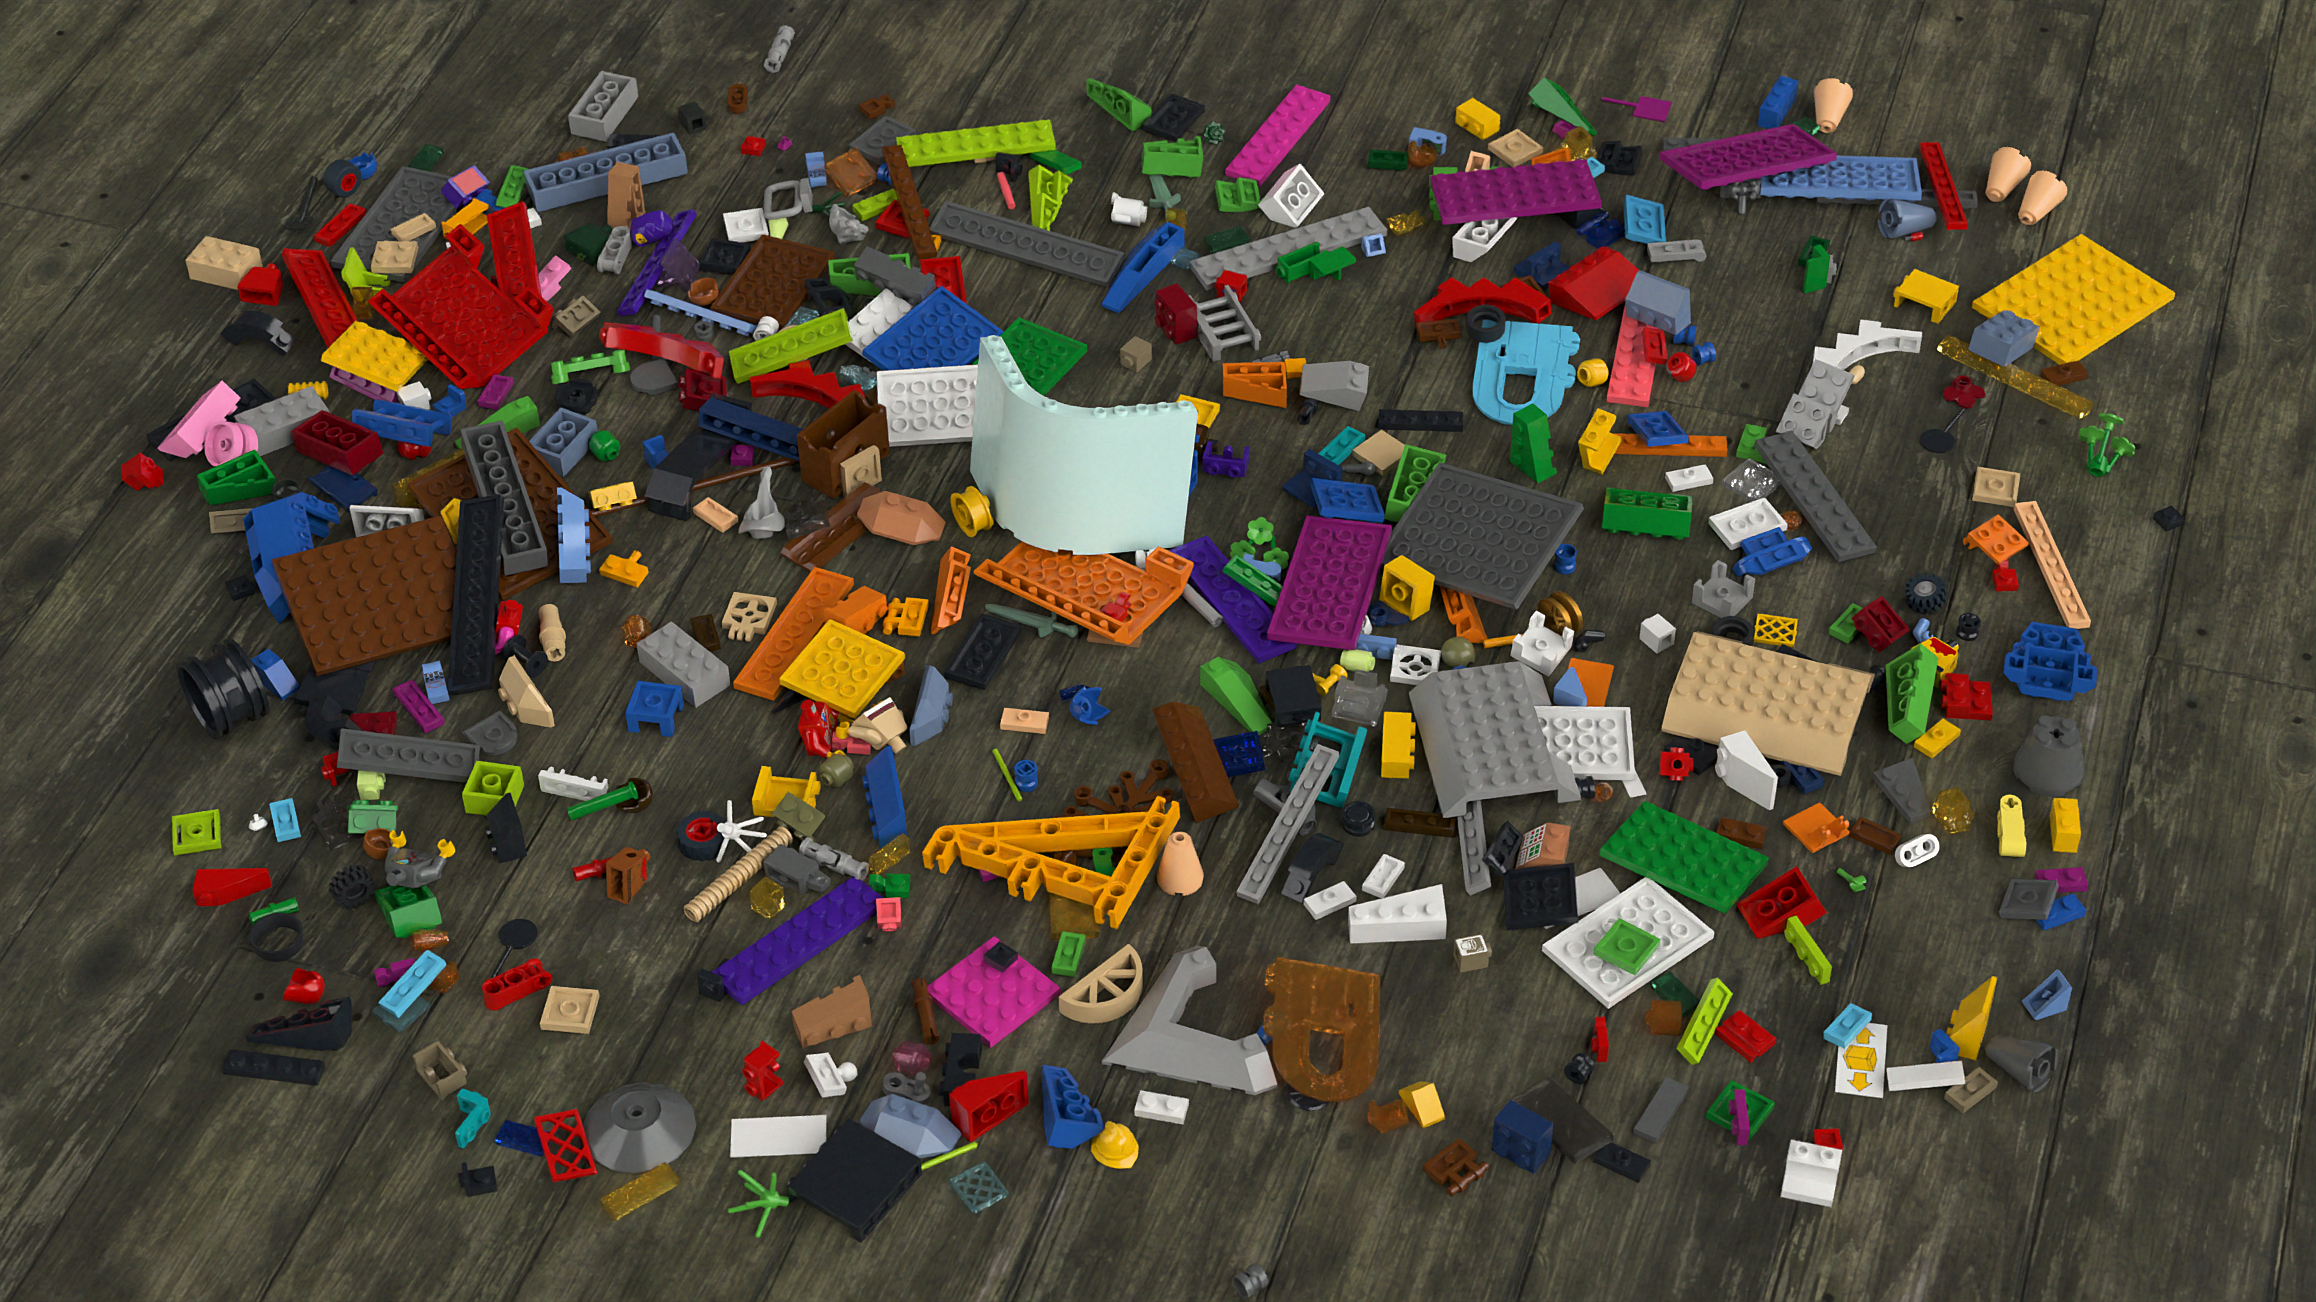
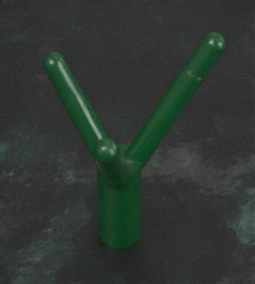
M839 191L822 204L812 205V211L806 212V214L822 212L829 216L830 212L826 209H830L833 205L829 203L842 195V191ZM840 202V203H834V204H836L837 206L840 207V206H845V205H846V202Z

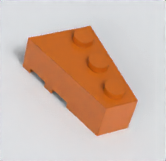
M1285 362L1223 363V396L1287 408Z

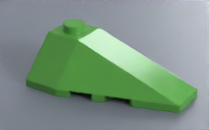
M529 396L508 403L478 424L483 425L503 420L506 432L518 428L521 433L540 426L537 407ZM460 437L455 441V445L463 455Z

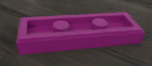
M413 679L392 689L395 697L424 733L445 724L444 718Z

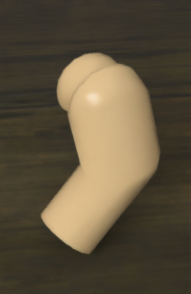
M1856 365L1849 372L1855 376L1851 384H1857L1864 376L1865 369L1862 366Z

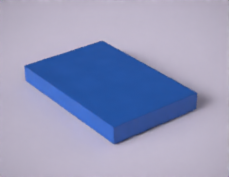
M1667 411L1627 415V422L1648 447L1688 443L1689 436Z

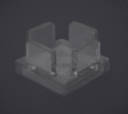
M1357 669L1354 673V681L1346 680V676L1341 675L1335 690L1332 717L1375 726L1387 698L1388 689L1383 684H1380L1379 687L1377 686L1376 673Z

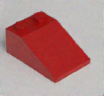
M1797 866L1736 904L1757 939L1785 932L1787 919L1797 916L1803 926H1807L1827 913Z
M1023 1070L968 1081L964 1085L956 1087L949 1094L952 1124L971 1143L1029 1105L1027 1073Z

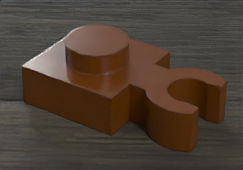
M884 94L878 100L874 97L859 104V111L871 120L886 113V109L893 108L895 101L894 99L889 100V95Z

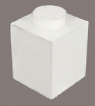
M420 381L402 387L397 392L399 404L430 409V392L428 388L424 389Z
M1656 614L1641 623L1639 639L1658 654L1674 645L1676 628L1662 616Z

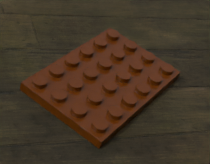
M762 234L714 301L711 310L757 325L761 318L766 316L772 317L779 324L778 330H781L790 325L809 297L804 288L805 279L822 278L829 268L828 260L835 259V252Z

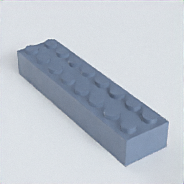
M670 133L525 170L523 173L526 190L536 211L540 212L608 194V172L616 162L639 166L642 186L687 174L686 156L675 134Z

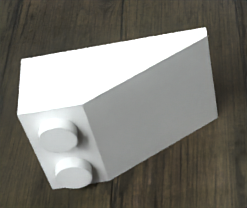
M1744 730L1720 738L1719 748L1717 749V764L1715 765L1717 775L1722 777L1727 786L1768 810L1773 809L1778 777L1747 732Z

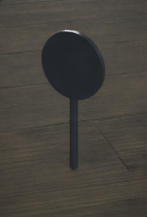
M1965 408L1959 411L1944 430L1930 429L1925 431L1920 440L1922 446L1933 453H1946L1952 450L1955 445V439L1948 431L1965 412Z
M515 919L503 925L499 932V938L507 949L491 978L498 975L512 949L526 948L536 940L538 931L533 922L527 919Z

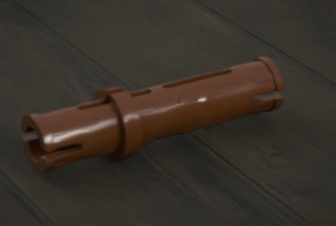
M919 978L912 981L915 995L914 1007L918 1009L924 1043L929 1045L930 1038L933 1045L939 1041L932 1010L933 998L929 995L927 980L921 978L922 985H920Z

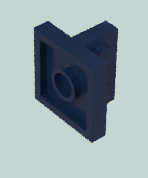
M1555 241L1515 265L1514 273L1520 277L1531 275L1540 288L1545 291L1549 288V281L1570 267L1560 261L1561 245Z

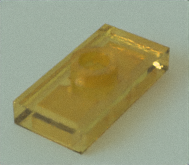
M902 833L868 858L870 874L881 875L910 853L909 837Z

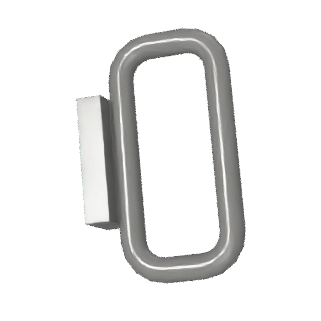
M800 179V182L795 180L785 181L767 187L764 192L763 214L765 218L776 220L798 214L802 207L804 213L811 212L813 195L809 179ZM795 188L794 207L771 212L772 193Z

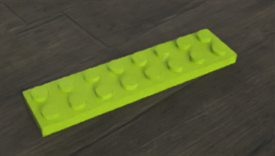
M1050 120L896 137L897 145H902L909 167L995 157L997 152L1016 155L1056 150Z

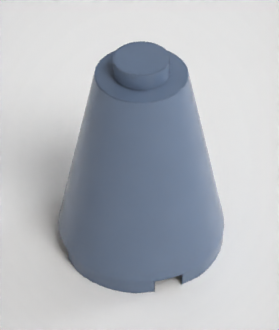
M1885 199L1879 208V213H1882L1881 220H1878L1881 234L1885 238L1894 239L1930 228L1937 220V215L1931 207L1897 199Z

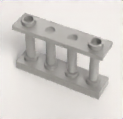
M1229 285L1224 286V297L1201 303L1195 302L1192 296L1188 295L1197 305V336L1213 362L1221 360L1223 348L1245 342H1250L1255 351L1259 350V341H1261L1260 331L1255 329L1240 305L1237 294L1232 292ZM1227 305L1229 310L1210 315L1201 313L1203 310ZM1234 317L1237 321L1215 328L1210 327L1208 324ZM1240 329L1244 332L1243 335L1224 340L1217 339L1216 337L1217 335Z

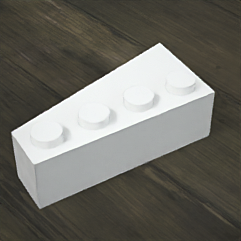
M1442 884L1349 906L1348 929L1350 943L1446 939L1447 919Z

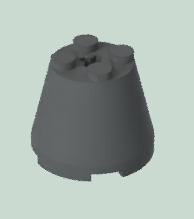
M2047 715L2041 716L2019 748L2014 759L2013 771L2016 779H2020L2030 787L2029 791L2042 796L2058 797L2064 796L2065 792L2075 787L2078 788L2081 785L2085 766L2080 732L2076 727L2077 723L2073 719L2050 717Z

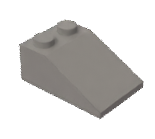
M1353 361L1304 364L1299 395L1360 411L1367 394L1369 366Z

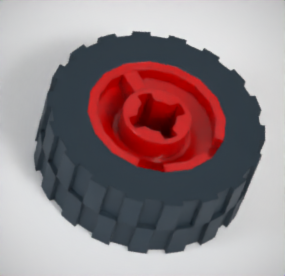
M697 811V813H691L689 816L684 817L679 822L676 831L680 852L685 857L691 858L694 861L713 860V858L718 857L725 837L721 832H718L717 826L719 823H726L724 818L719 816L718 813L710 811Z

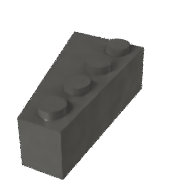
M866 246L854 264L855 273L859 279L872 282L877 289L882 291L887 288L894 296L902 298L913 307H916L937 290L933 274L928 272L927 275H923L919 268L913 266L910 269L903 261L898 259L891 261L887 254Z

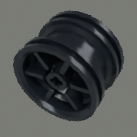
M228 638L223 641V644L218 643L214 645L213 655L201 661L197 657L191 656L187 658L186 662L181 661L176 664L178 680L186 700L197 720L213 739L217 740L223 734L232 733L233 723L244 717L254 722L259 719V716L264 717L269 714L270 707L263 684L250 659L234 639Z

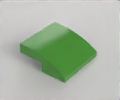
M1238 177L1236 183L1216 181L1215 191L1219 211L1241 212L1260 208L1258 204L1261 200L1257 180Z

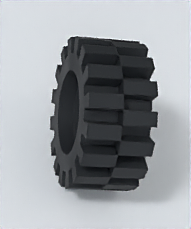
M353 864L350 865V869L344 867L343 872H336L337 877L333 876L331 878L332 883H329V892L343 909L345 907L346 909H351L352 906L354 909L358 908L359 903L364 905V900H370L372 898L370 894L375 893L374 888H376V884L367 869L358 864L355 867Z

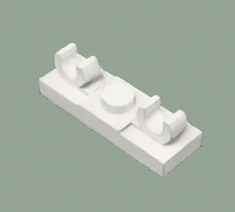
M550 767L548 771L541 770L538 775L542 792L578 800H590L606 794L608 789L607 779L599 783L596 776H593L589 781L578 776L566 775L564 769L558 774L554 772V767Z

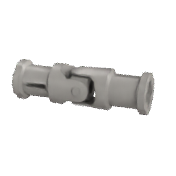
M784 25L779 28L778 36L775 37L772 47L768 52V58L764 63L767 71L775 73L780 70V63L783 62L791 44L790 40L793 39L795 34L791 27Z
M810 837L803 840L800 845V854L814 859L821 866L826 865L829 869L839 874L855 876V879L862 881L868 874L869 864L867 862L861 863L852 859L851 855L839 850H833L826 844H817Z

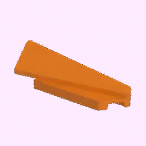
M952 546L940 561L931 634H936L939 630L957 624L962 615L971 567L967 566L971 554Z
M1440 586L1448 618L1453 625L1456 624L1457 636L1466 638L1471 643L1483 644V640L1488 638L1473 597Z

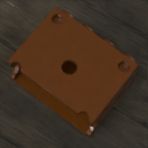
M853 390L798 433L797 441L802 482L834 499L842 493L840 463L873 445L879 449L880 461L890 454L886 407L877 403L874 404V407L870 406L860 392ZM832 428L831 434L827 437L828 431Z

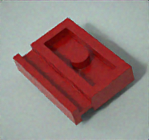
M1741 1010L1724 1021L1722 1026L1715 1028V1035L1750 1063L1754 1061V1058L1761 1056L1776 1043V1038Z

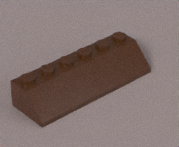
M1172 701L1152 709L1195 822H1201L1239 807L1200 707Z

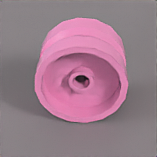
M227 421L215 422L209 428L205 437V455L208 462L213 466H218L254 449L257 451L258 438L256 432L247 424Z

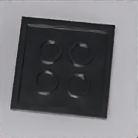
M1574 863L1506 870L1503 874L1507 930L1579 923Z

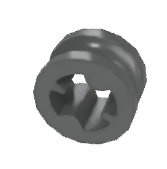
M707 321L696 323L694 326L695 337L701 341L711 339L713 337L712 324Z

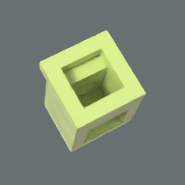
M358 770L357 787L360 800L379 799L380 790L384 789V782H386L385 773Z

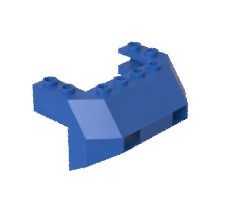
M303 492L251 509L243 518L254 576L268 608L279 624L290 613V609L271 564L272 559L314 549L311 533L325 539L330 534L328 521L335 524L340 523L337 507Z

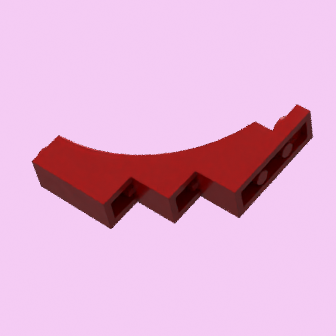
M604 322L603 328L600 329L599 339L605 347L636 351L666 358L686 365L696 371L708 372L713 378H721L724 358L710 342L685 340L681 334L656 332L653 327Z

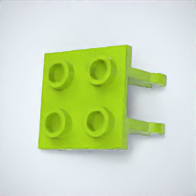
M354 247L349 249L341 275L343 280L347 282L352 296L356 298L359 304H362L364 298H372L383 289L368 285L388 286L390 280H387V275L367 272Z

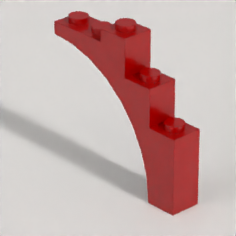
M1451 277L1437 287V296L1414 312L1416 327L1419 322L1440 321L1447 317L1468 313L1472 308L1485 304L1498 307L1503 313L1512 314L1539 324L1551 315L1550 298L1517 278L1512 279L1500 288L1484 277L1471 287H1467Z
M809 360L788 364L789 370L749 377L753 398L765 396L797 397L816 402L830 409L853 390L860 392L864 396L860 384L839 387L835 372L814 376Z

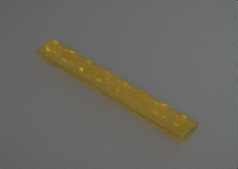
M1948 335L1938 345L1937 352L2083 420L2093 410L2094 402L2011 363L2003 367L1969 351L1970 344L1956 337Z

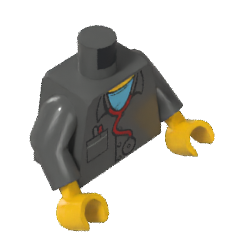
M393 830L389 835L393 845L389 847L384 864V872L387 874L386 880L391 886L400 885L410 888H417L441 878V871L447 862L446 857H450L455 853V847L451 841L447 844L446 840L442 839L438 843V848L441 851L440 855L406 848L400 850L399 848L406 844L405 835L402 831L401 835L397 837L395 830Z

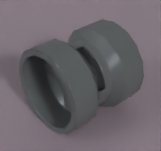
M1253 1263L1247 1267L1245 1273L1239 1272L1233 1276L1232 1282L1240 1296L1247 1299L1254 1294L1255 1290H1261L1268 1285V1278L1263 1269L1258 1264Z

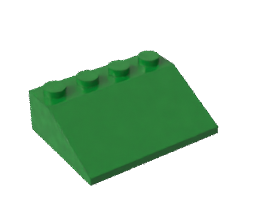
M1607 487L1602 529H1606L1607 532L1618 533L1619 530L1628 531L1632 535L1650 533L1649 535L1652 537L1670 535L1673 539H1684V537H1689L1693 496Z

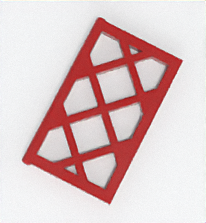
M578 1109L534 1117L552 1182L597 1174ZM565 1118H575L577 1124L575 1129L563 1123ZM549 1121L555 1126L550 1133L543 1131L541 1123ZM559 1127L571 1133L565 1142L553 1136ZM575 1135L582 1140V1150L570 1145ZM549 1141L562 1146L556 1155L550 1153ZM565 1149L578 1155L572 1164L560 1158ZM583 1157L588 1160L590 1168L581 1169L576 1165ZM556 1162L568 1168L567 1172L557 1175L554 1167Z

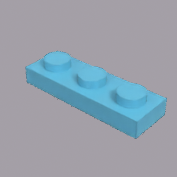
M426 950L378 1002L381 1008L399 1018L447 964L442 958Z

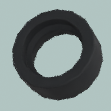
M1485 304L1472 308L1466 318L1468 336L1475 341L1483 343L1494 342L1500 339L1505 332V315L1503 311L1493 305ZM1486 319L1496 322L1497 325L1482 328L1474 323Z
M1736 616L1722 617L1712 626V635L1720 636L1726 632H1734L1745 638L1741 640L1742 644L1749 646L1753 644L1754 629L1743 618Z

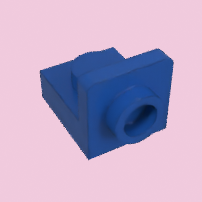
M450 384L447 386L449 395L435 403L433 410L451 414L454 417L466 409V397L461 389H457Z
M1941 1028L1932 1033L1930 1049L1937 1057L1936 1063L1958 1061L1960 1048Z

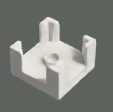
M1535 611L1530 618L1529 627L1524 635L1521 637V634L1518 633L1514 638L1510 656L1549 677L1571 648L1575 631L1565 627L1563 635L1560 636L1544 627L1545 615Z

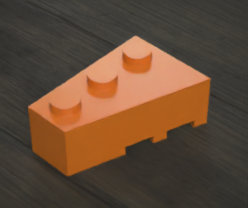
M863 586L849 594L847 600L837 601L835 607L825 608V624L831 619L865 634L873 628L880 618L885 616L887 612L886 595Z

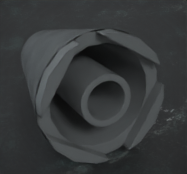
M1998 1034L1990 1037L1985 1044L1987 1057L2028 1090L2034 1092L2042 1090L2050 1081V1078L2047 1077L2049 1071H2055L2058 1053L2049 1044Z

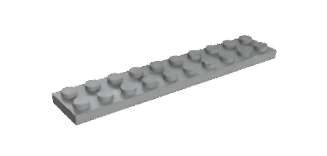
M1366 207L1190 261V269L1207 291L1215 288L1216 279L1222 275L1224 270L1247 275V278L1276 270L1277 258L1318 241L1320 243V253L1325 250L1330 252L1342 246L1348 248L1361 244L1362 237L1382 233L1383 237L1387 236V229L1371 208Z

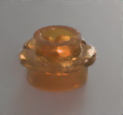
M1787 511L1781 515L1787 523V530H1796L1799 524L1802 523V517L1798 516V513L1795 511Z

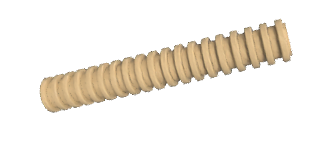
M782 826L778 827L771 835H768L766 839L757 844L756 848L751 849V852H748L746 856H743L735 865L726 870L720 878H717L715 882H712L704 891L695 896L689 904H686L684 906L686 916L693 922H699L701 918H704L707 913L711 912V909H714L716 905H719L727 896L736 891L742 883H745L747 879H750L752 875L762 869L764 861L780 844L786 847L793 842L791 833Z

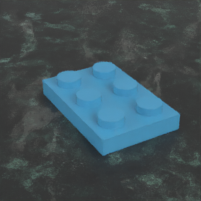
M1626 195L1623 200L1625 238L1646 244L1666 242L1664 205Z

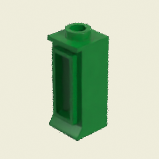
M1317 241L1277 258V275L1287 284H1290V281L1309 274L1311 259L1328 253V251L1325 250L1320 253V243Z

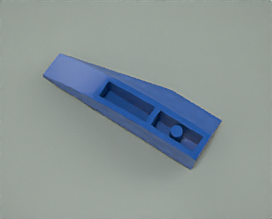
M1166 222L1151 230L1129 252L1102 302V307L1120 313L1185 247L1184 228Z

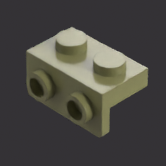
M790 792L785 795L772 813L778 820L776 824L779 827L782 826L787 830H792L794 832L793 835L800 841L810 837L813 839V842L816 840L812 834L826 817L822 812Z

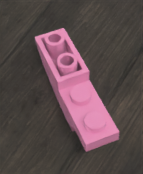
M556 255L538 274L542 298L546 301L562 288L558 283L572 269Z

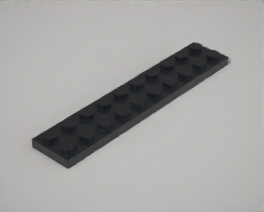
M501 494L460 501L448 692L450 695L493 689L504 497Z

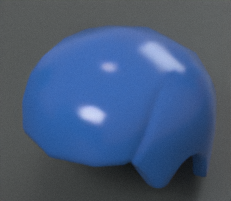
M363 152L361 156H356L349 160L350 163L357 166L361 171V180L372 177L377 170V162L373 153L369 156Z

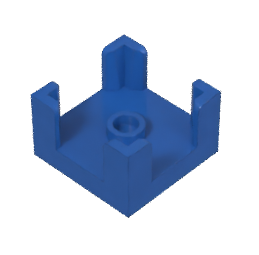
M637 681L625 713L628 732L639 733L638 721L659 723L661 735L672 737L675 731L674 713L676 708H678L679 712H682L684 706L682 687Z

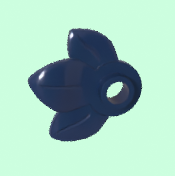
M1381 600L1371 606L1370 614L1368 615L1371 624L1376 627H1381L1385 624L1400 625L1409 620V616L1399 613Z

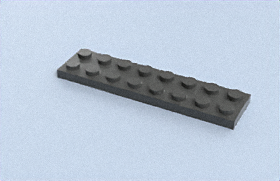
M1793 431L1755 440L1754 447L1837 562L1876 552L1877 546Z

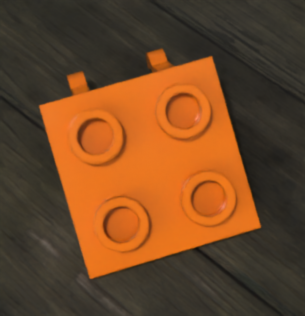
M1999 514L1968 533L1967 537L1963 539L1964 545L1970 543L1969 549L1978 546L1998 565L2029 545V542Z
M1820 802L1783 821V825L1811 853L1849 835L1850 832L1847 829L1849 828L1848 820L1843 821V815L1835 818Z

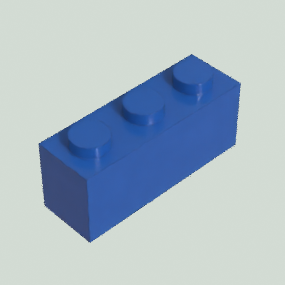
M1783 76L1779 77L1760 107L1759 127L1771 129L1780 126L1796 100L1798 80Z

